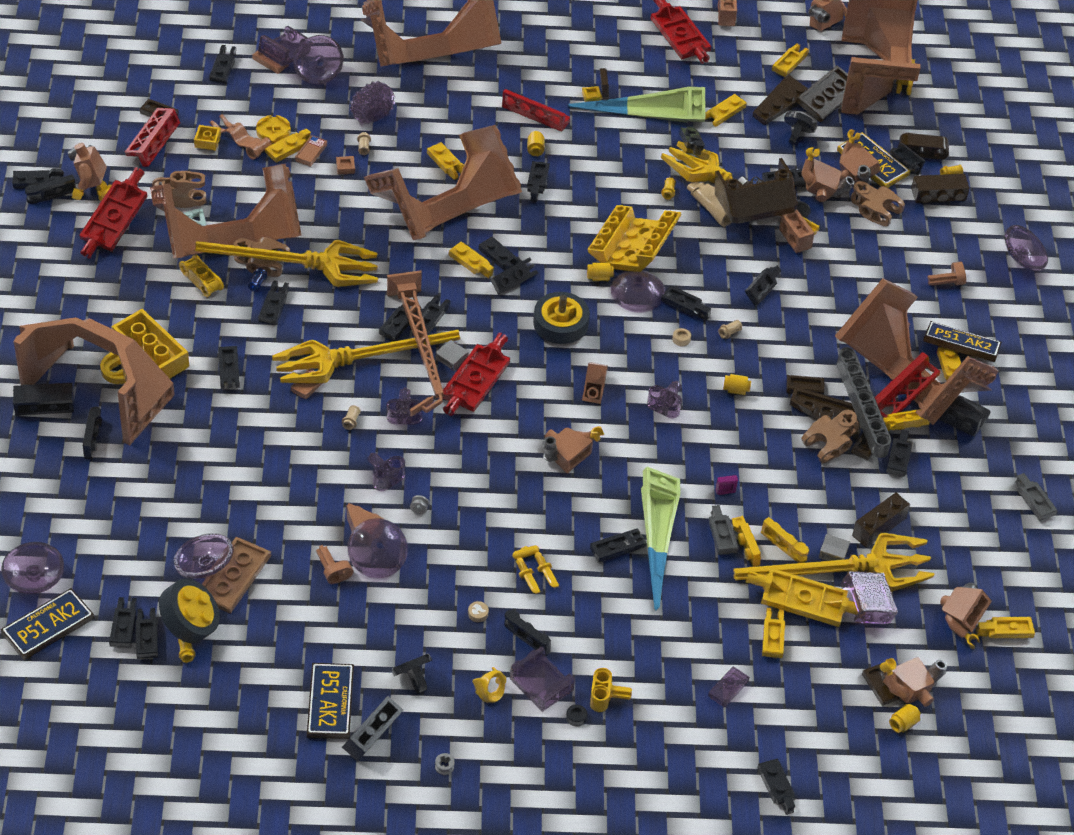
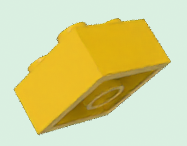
M199 125L194 138V147L216 151L221 137V128Z

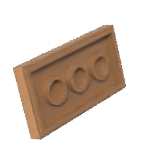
M235 537L202 583L214 597L218 609L230 614L271 557V551Z

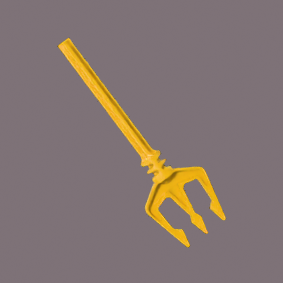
M678 141L677 146L681 150L669 148V152L674 157L664 153L661 154V159L689 182L710 181L715 183V171H719L725 181L733 179L732 173L719 167L718 155L714 152L703 149L701 150V155H695L697 157L686 154H694L692 149L686 148L683 142ZM675 158L682 160L689 167L677 162ZM804 218L815 233L814 235H816L820 229L819 225Z
M334 240L324 252L318 253L314 251L312 253L310 250H306L303 254L195 242V251L299 263L303 264L306 269L308 267L311 269L317 268L318 270H323V274L337 287L378 282L377 277L363 274L361 277L341 274L340 271L345 270L373 271L378 268L377 265L366 261L359 262L340 256L339 253L359 255L363 259L377 258L378 255L376 252L341 240Z
M459 330L428 335L430 345L446 343L450 340H460ZM415 338L358 349H351L349 346L336 350L329 349V347L316 340H309L273 355L272 360L288 361L293 356L311 354L300 360L281 364L276 367V371L292 372L294 370L316 368L319 369L318 371L300 375L293 372L281 377L280 382L326 383L333 374L334 368L338 366L352 365L353 360L414 349L418 348Z
M889 533L878 535L871 553L866 554V558L863 554H860L859 558L856 555H851L846 560L733 569L735 580H746L749 570L767 575L770 568L794 575L850 571L853 575H857L858 571L861 574H864V571L869 574L872 573L875 579L888 591H896L931 579L935 574L919 571L915 577L894 578L891 572L892 569L909 564L919 565L930 561L931 557L919 554L904 556L887 553V545L907 544L913 549L926 545L928 542L926 539Z

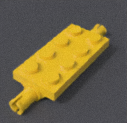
M770 568L769 574L763 575L749 570L746 583L761 586L764 589L761 604L784 609V611L837 627L840 626L843 613L848 612L863 618L866 610L865 604L849 601L847 590Z

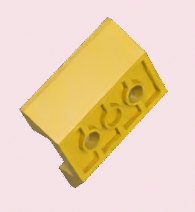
M616 205L587 249L588 253L601 263H610V266H613L614 269L641 272L654 260L682 214L681 212L665 210L659 220L635 218L633 207Z

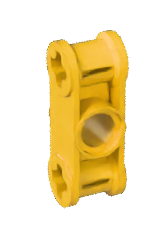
M197 254L185 262H179L183 275L205 297L211 296V293L217 290L221 291L224 289L221 278Z

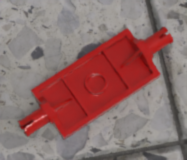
M653 0L659 7V10L651 14V20L681 60L696 56L700 63L708 62L710 57L706 52L711 51V45L681 6L673 7L666 0Z
M135 167L128 179H125L123 182L115 180L79 235L80 239L87 242L80 251L84 257L91 258L97 247L111 252L114 250L148 197L147 192L139 189L137 185L145 174L142 169L139 168L138 170Z
M498 333L493 342L486 346L477 344L443 389L444 394L442 398L448 401L443 407L444 413H449L450 416H453L459 406L475 412L510 363V357L503 355L501 352L502 347L508 341V337L505 334L501 337L502 333Z

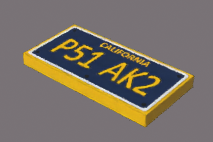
M863 132L860 133V139L854 141L855 143L858 142L879 161L881 171L870 178L880 186L889 188L910 175L908 168ZM846 142L837 147V151L842 154Z

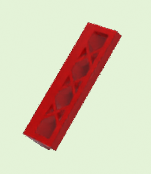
M507 89L503 91L502 107L561 132L570 122V116Z
M157 108L126 149V156L139 157L142 166L149 167L180 124L175 109Z
M922 352L874 397L882 418L887 417L882 412L885 407L894 408L891 414L901 412L941 374L940 370L929 363V356ZM926 368L933 372L930 377H922L921 373ZM911 382H920V386L917 389H909L908 387ZM907 394V398L904 401L896 402L895 398L898 395Z

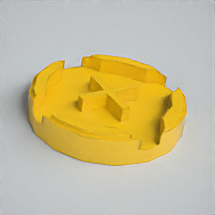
M271 115L265 116L257 122V136L261 140L269 138L272 143H276L290 136V122L278 115L276 117H271Z

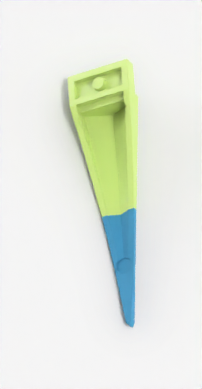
M684 87L631 97L568 104L569 108L686 123L688 121L705 122L706 120L705 87Z
M646 467L643 470L641 493L654 609L656 611L660 607L667 552L681 492L679 478Z

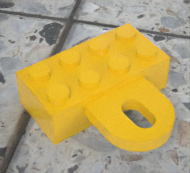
M143 309L111 326L113 330L134 339L169 379L189 368L188 351ZM110 352L102 359L100 363L101 375L110 383L125 384L123 369L117 372L111 371L121 364L118 355Z

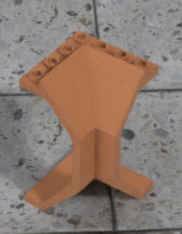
M367 0L362 5L363 15H366V18L361 21L373 28L380 66L409 63L502 44L493 0H468L442 33L405 40L386 25L381 0Z
M849 0L842 41L862 43L883 60L851 57L841 113H861L892 91L894 79L918 81L920 64L912 63L911 48L914 17L918 0Z
M496 125L464 132L459 135L466 151L467 159L454 188L420 202L409 195L399 168L364 177L370 194L397 203L412 239L417 240L426 237L425 233L437 225L500 198L521 193V183L516 178L514 166L508 158L507 148L502 143L501 134Z
M286 163L262 168L266 185L264 196L247 218L201 226L175 208L170 183L150 187L153 205L165 212L173 259L204 253L195 251L196 241L234 245V242L240 238L258 242L261 237L277 240L301 236L292 181L289 182L288 179L290 178V170L286 167Z
M882 278L837 332L835 337L839 341L848 344L893 380L914 361L911 352L907 311L918 297L914 293ZM967 356L944 384H940L935 379L914 399L921 408L916 413L934 425L960 393L992 391L987 385L996 379L999 371L994 366L991 367ZM924 370L921 376L930 377L931 374ZM911 382L908 385L909 389H917L920 386V382Z
M75 317L19 326L20 335L15 338L14 347L21 385H34L68 348L72 349L74 347L73 339L77 336L119 356L126 381L118 390L123 443L131 445L174 396L173 382L134 339L90 318L81 320Z

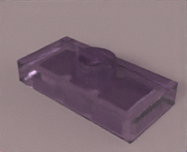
M733 666L709 691L708 696L723 707H726L749 682L750 677Z

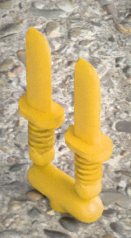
M536 545L524 546L520 550L513 552L512 556L521 571L519 572V577L525 578L530 590L535 594L540 593V589L532 576L534 573L533 569H528L522 558L534 554L539 564L537 567L538 572L544 573L550 586L553 588L559 587L551 571L552 565L545 561L542 553L539 552V547Z

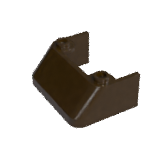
M779 158L778 170L774 173L775 180L743 186L737 179L725 181L720 172L715 171V196L733 223H744L793 213L797 210L798 206L793 176L782 158Z

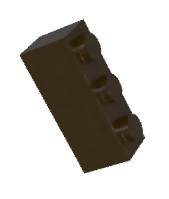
M965 174L914 176L911 186L915 203L966 201L970 189Z
M895 492L855 521L852 536L867 548L877 540L879 534L889 532L907 518L910 503Z

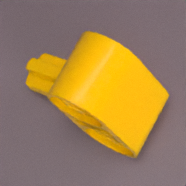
M598 668L593 674L590 707L596 712H603L608 708L611 697L631 699L632 689L612 685L611 671L607 668Z

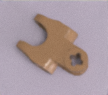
M175 171L171 173L170 178L158 177L152 181V187L159 185V182H162V184L170 183L174 206L177 208H190L206 203V192L195 190L205 186V175L202 173ZM195 178L201 179L199 182H193L192 180ZM200 196L202 199L195 200L193 197Z
M858 181L853 186L852 203L858 205L860 214L872 222L888 226L892 216L887 210L897 214L902 213L904 210V201L884 186L876 189L864 181ZM894 201L898 203L899 207L894 205L892 202ZM880 215L884 216L885 219H886V221L883 220V219L880 217Z
M261 237L258 242L240 238L233 245L244 247L245 243L246 247L274 251L281 249L284 252H290V248L287 245L267 237ZM234 256V260L237 263L246 264L247 270L253 274L279 277L282 274V265L279 262L241 257L240 259V256ZM269 267L275 268L277 271H273Z
M844 410L832 420L828 415L822 416L804 433L801 438L802 443L806 447L817 441L826 443V446L817 455L822 464L839 457L851 447L852 440L849 437L859 429L857 415L852 410Z

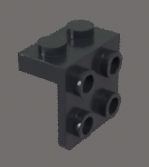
M959 395L942 414L941 421L975 437L990 416L991 411Z

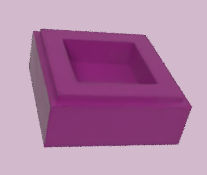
M737 475L718 477L715 489L717 495L735 493L738 484Z

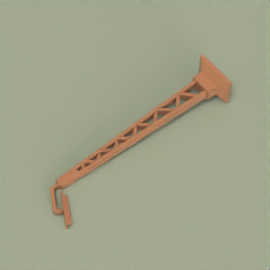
M422 270L387 275V296L397 295L398 299H401L435 397L439 398L434 403V396L426 398L410 409V416L415 415L421 410L428 413L443 403L442 397L444 394L417 299V292H421Z

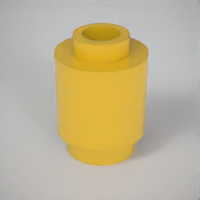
M539 131L531 132L527 138V151L532 156H540L545 151V138Z
M592 263L587 265V279H592V281H610V277L614 275V268L610 266V263Z
M725 375L723 390L740 395H746V392H750L751 381L748 380V376Z
M907 704L892 714L889 724L895 732H905L920 722V711L916 706Z

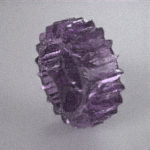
M372 81L371 84L366 83L365 87H361L360 91H356V96H353V101L350 102V109L355 119L361 123L366 122L369 124L370 122L385 118L386 114H390L389 111L393 109L394 99L396 98L390 86L384 82L377 81L375 83Z

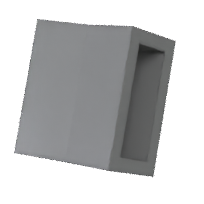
M450 340L436 352V358L455 371L468 357L469 352Z
M826 534L819 558L826 561L845 560L850 541Z

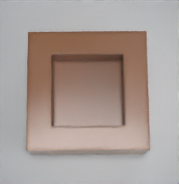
M354 156L336 157L337 174L355 173Z

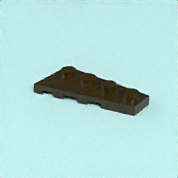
M787 74L753 111L752 117L765 126L799 105L796 99L808 88Z
M797 387L794 388L789 404L816 419L828 415L832 420L844 410L855 412L850 402ZM860 423L858 431L851 436L857 440L862 429Z

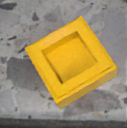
M599 86L582 88L585 102L602 100Z

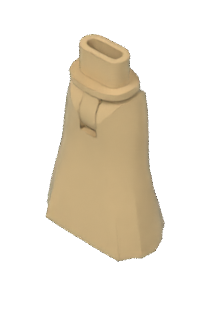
M692 182L687 186V190L691 192V195L709 211L721 226L726 227L732 223L715 196V187L703 182Z

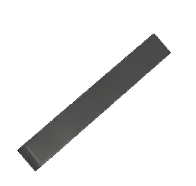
M844 347L839 351L837 360L838 371L871 453L878 458L886 457L891 437L856 352L852 348Z

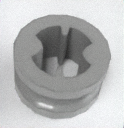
M416 495L412 498L410 509L416 514H424L427 512L429 500L424 496Z
M447 753L438 755L435 759L436 772L441 775L451 774L454 770V758ZM441 762H445V764L448 762V766H441Z

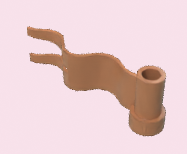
M223 114L219 117L228 127L227 129H222L213 120L209 122L213 127L221 128V133L229 132L238 146L246 147L247 155L253 160L259 157L265 151V148L272 145L269 138L260 140L259 138L251 137L241 123L231 124Z

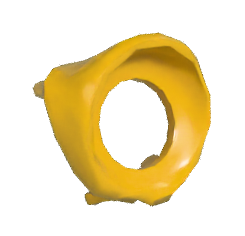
M492 667L493 671L472 681L476 689L475 693L482 701L487 703L497 702L505 691L506 676L494 667ZM497 677L495 682L499 684V687L492 693L488 692L491 678Z

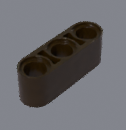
M904 133L899 138V143L902 142L922 158L946 159L949 156V140L946 137Z

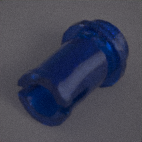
M258 268L253 272L254 276L248 284L250 290L257 292L262 282L267 279V271L263 268Z

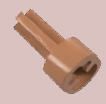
M953 262L951 264V273L928 275V284H966V273L963 263Z
M319 546L316 553L325 569L324 575L328 583L335 584L347 580L353 575L354 571L349 561L343 560L335 563L327 546Z

